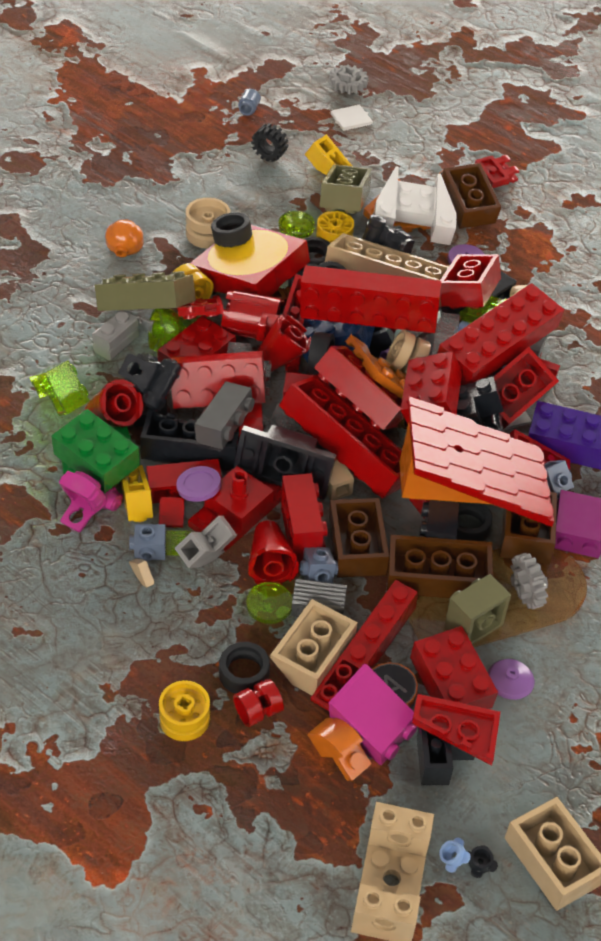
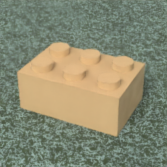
M558 797L510 822L505 840L556 911L601 886V854Z

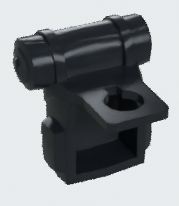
M372 214L362 237L363 240L411 254L415 243L411 235L402 230L400 225L393 227L386 225L387 220L380 215Z
M146 352L138 353L137 356L129 353L118 374L125 377L124 380L135 385L133 387L143 395V402L148 408L160 410L162 404L166 403V397L175 380L180 377L179 373L182 367L173 359L164 358L162 362H158L156 356ZM132 363L129 371H127L128 365Z

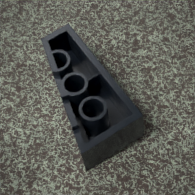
M149 408L140 436L141 459L173 463L219 459L220 468L233 469L239 443V432H234L233 439L228 441L223 450L196 443L195 423L197 420L189 419L187 422L177 419L175 414L167 413L162 415L157 413V409Z

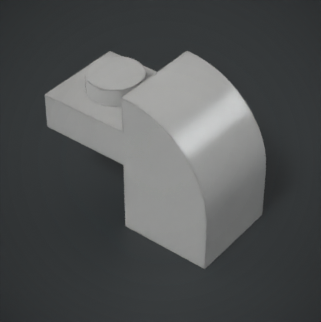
M218 516L202 532H191L174 549L188 568H199L225 552L223 549L237 534L224 516Z

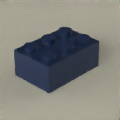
M305 319L303 323L307 330L304 333L307 339L310 336L312 338L314 332L331 333L335 337V346H346L352 352L355 348L346 343L347 338L352 334L365 343L369 349L375 329L374 326ZM308 351L307 353L303 354V356H304V358H305V360H306L307 363H308L309 351Z

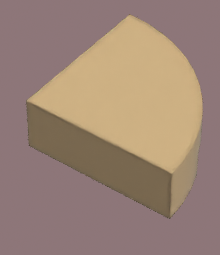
M136 558L129 562L134 574L144 587L147 588L154 584L147 561Z

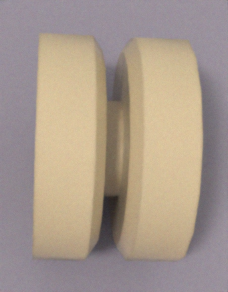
M200 198L189 203L186 207V237L188 241L200 248L208 249L215 242L211 224L217 217L230 213L229 206L216 198Z

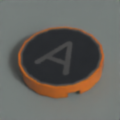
M391 662L379 664L372 668L409 707L412 706L417 696L418 683L415 675L409 668Z

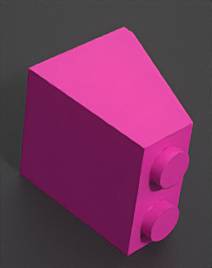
M366 664L329 701L330 718H339L353 727L363 740L360 745L364 752L381 766L387 759L392 760L400 749L399 745L404 739L409 740L417 730V726L412 724L414 711Z

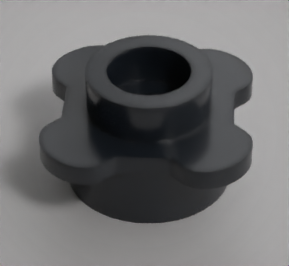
M481 845L475 847L471 852L467 851L470 853L468 864L473 877L481 878L484 873L497 870L498 863L494 860L493 853L487 846ZM479 859L483 861L482 864L478 863Z

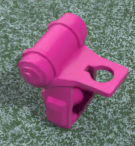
M67 471L59 481L60 486L71 499V504L60 519V522L77 532H81L90 518L103 508L116 511L123 500V494L119 493L116 488L113 487L108 492L103 493L100 490V483L83 472L76 471L73 473ZM80 508L84 509L82 520L78 523H72L70 521L71 514L79 511Z

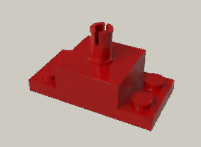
M236 466L221 479L219 492L212 498L205 500L204 507L188 520V527L195 532H202L218 516H224L237 534L223 549L226 552L281 502L282 487L256 479Z

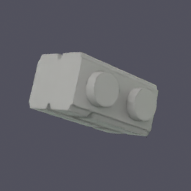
M120 310L116 313L115 316L92 333L94 352L107 360L113 359L139 336V329L137 328L138 318L125 310Z

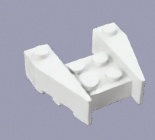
M396 166L376 200L373 214L387 220L386 225L390 227L394 226L395 221L431 227L430 242L450 245L456 230V211L441 174L437 175L434 187L398 181L399 167Z

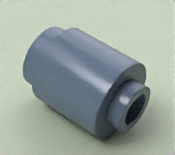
M254 89L245 90L238 103L239 111L246 116L253 114L260 103V94Z

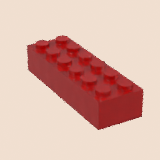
M305 265L301 280L300 318L436 333L442 281Z
M530 283L439 345L437 354L454 352L462 369L460 385L478 381L488 377L521 354L526 348L531 347L558 328L565 309L533 283Z
M317 375L291 384L278 405L288 417L299 423L306 433L317 438L323 448L337 454L336 459L341 464L346 465L358 479L363 480L376 495L385 498L401 489L399 461L402 450L375 428Z

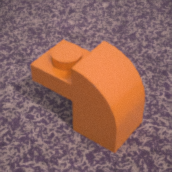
M326 718L307 734L320 756L333 758L347 781H353L372 764L360 745L363 742L360 735L347 722L339 718Z

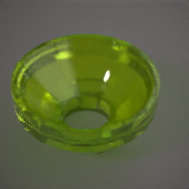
M289 211L280 216L278 221L279 231L286 235L304 239L313 234L315 219L303 211Z

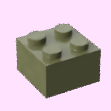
M491 574L482 579L474 580L469 587L463 591H456L450 597L444 629L447 631L462 626L473 645L504 624L511 594Z

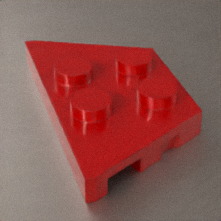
M215 295L210 299L198 298L194 302L177 308L178 317L183 316V319H194L200 315L212 317L224 314L220 296Z

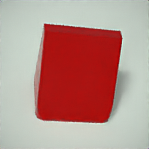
M160 497L159 524H165V527L183 528L185 499L182 497Z

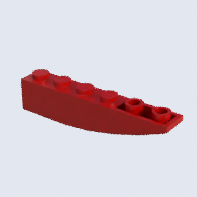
M397 580L393 582L310 697V701L329 711V701L364 664L368 665L371 669L375 666L416 609L418 596L416 590Z

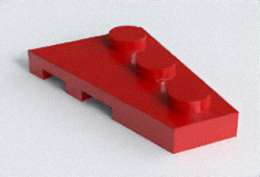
M417 694L412 724L492 766L500 711Z

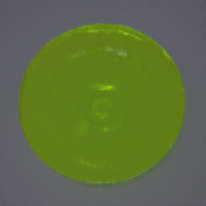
M265 582L256 585L249 591L246 607L250 616L255 620L265 624H274L283 621L290 615L293 598L289 590L278 583Z

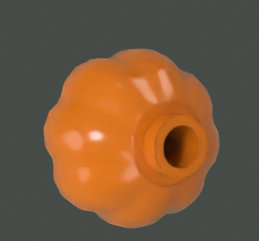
M118 220L111 224L105 233L108 249L118 257L123 258L136 254L143 247V232L131 220Z

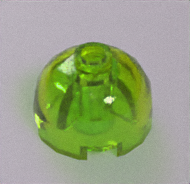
M162 308L152 311L150 320L153 321L152 331H148L149 348L157 351L186 328V326H183L181 317H178V313L174 310Z

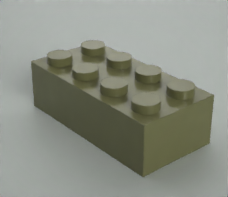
M333 164L321 183L320 207L332 212L337 211V209L345 210L349 214L360 212L370 193L372 169Z
M184 271L172 272L169 275H165V272L152 273L149 276H145V273H138L126 277V274L113 275V277L103 278L102 283L95 284L98 311L178 308L196 301L193 275H185Z

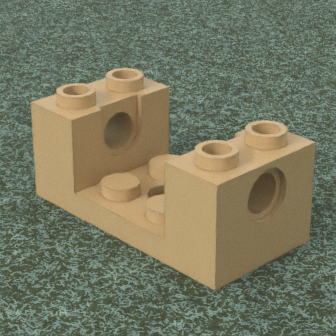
M376 802L354 912L352 933L388 941H412L421 898L419 895L434 814ZM391 874L396 876L400 883L396 886H389L384 882L383 878Z

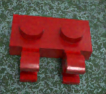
M492 155L475 160V164L481 163L492 188L518 181L515 174L519 173V169L516 166L509 167L506 162L511 160L507 155H502L499 158H494Z

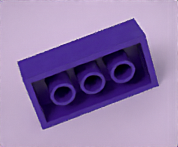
M537 401L528 437L570 459V463L601 470V416Z

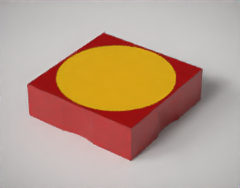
M251 225L253 234L246 243L235 247H222L214 243L190 262V264L196 266L213 282L214 292L227 294L228 291L234 292L237 290L271 296L285 281L292 278L310 262L307 240Z

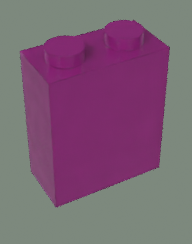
M560 490L556 507L555 549L595 558L600 557L601 498Z

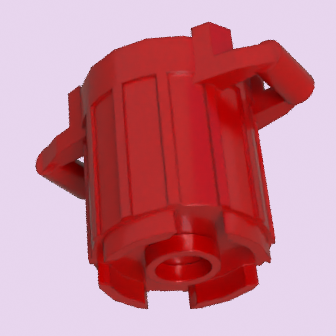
M237 290L234 292L228 291L226 299H229L226 309H224V314H222L221 327L234 335L263 341L276 319L280 316L281 306H284L285 301L273 296Z

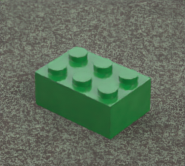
M88 409L51 435L54 455L75 471L83 472L96 479L100 483V490L103 493L108 492L140 466L139 447Z

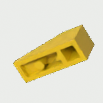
M327 134L315 141L304 154L313 166L325 175L328 174L333 164L352 166Z
M140 465L121 480L128 521L133 520L134 522H143L148 518H153L151 491L143 465Z

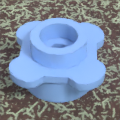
M461 838L449 840L440 848V859L446 863L445 869L450 873H454L457 867L463 863L467 864L470 860V853L465 850L464 840Z

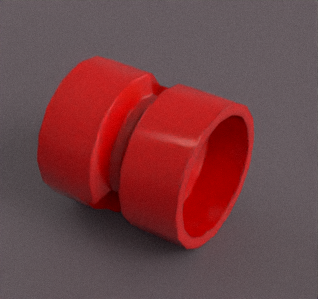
M271 679L255 684L253 690L247 688L233 695L236 711L247 727L263 721L264 715L271 717L284 710L281 694Z

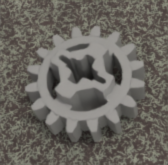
M340 65V68L334 67V71L331 70L329 74L330 87H334L335 91L340 90L341 93L357 94L358 90L362 92L363 88H367V72H362L363 69H358L355 65L353 67H350V65Z
M530 553L514 556L515 558L512 559L513 565H511L514 573L511 574V583L517 591L518 598L522 599V603L526 604L528 609L532 608L533 610L544 606L547 603L546 598L548 597L545 591L548 588V581L541 570L540 564L536 563V558H532Z

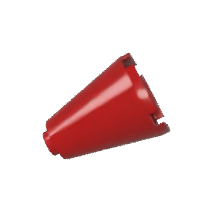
M280 315L257 350L263 351L265 374L271 373L309 351L312 338L310 336L307 339L304 334L307 331L306 328L292 316L287 315L284 318L283 315Z
M124 379L113 380L107 383L87 403L85 410H90L108 425L127 427L134 424L142 415L143 398L141 393L137 392L133 387L135 385L132 382Z
M265 520L258 523L255 527L248 562V573L257 585L266 588H277L282 586L283 582L287 580L290 582L295 578L299 570V562L279 525L274 521Z

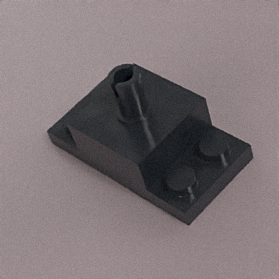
M272 425L268 432H263L244 426L241 429L233 469L238 466L256 479L281 487L282 476L312 473L313 482L318 483L319 499L325 500L337 454L316 448L317 438Z

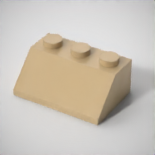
M311 599L271 653L270 658L293 686L313 695L356 635L358 622Z

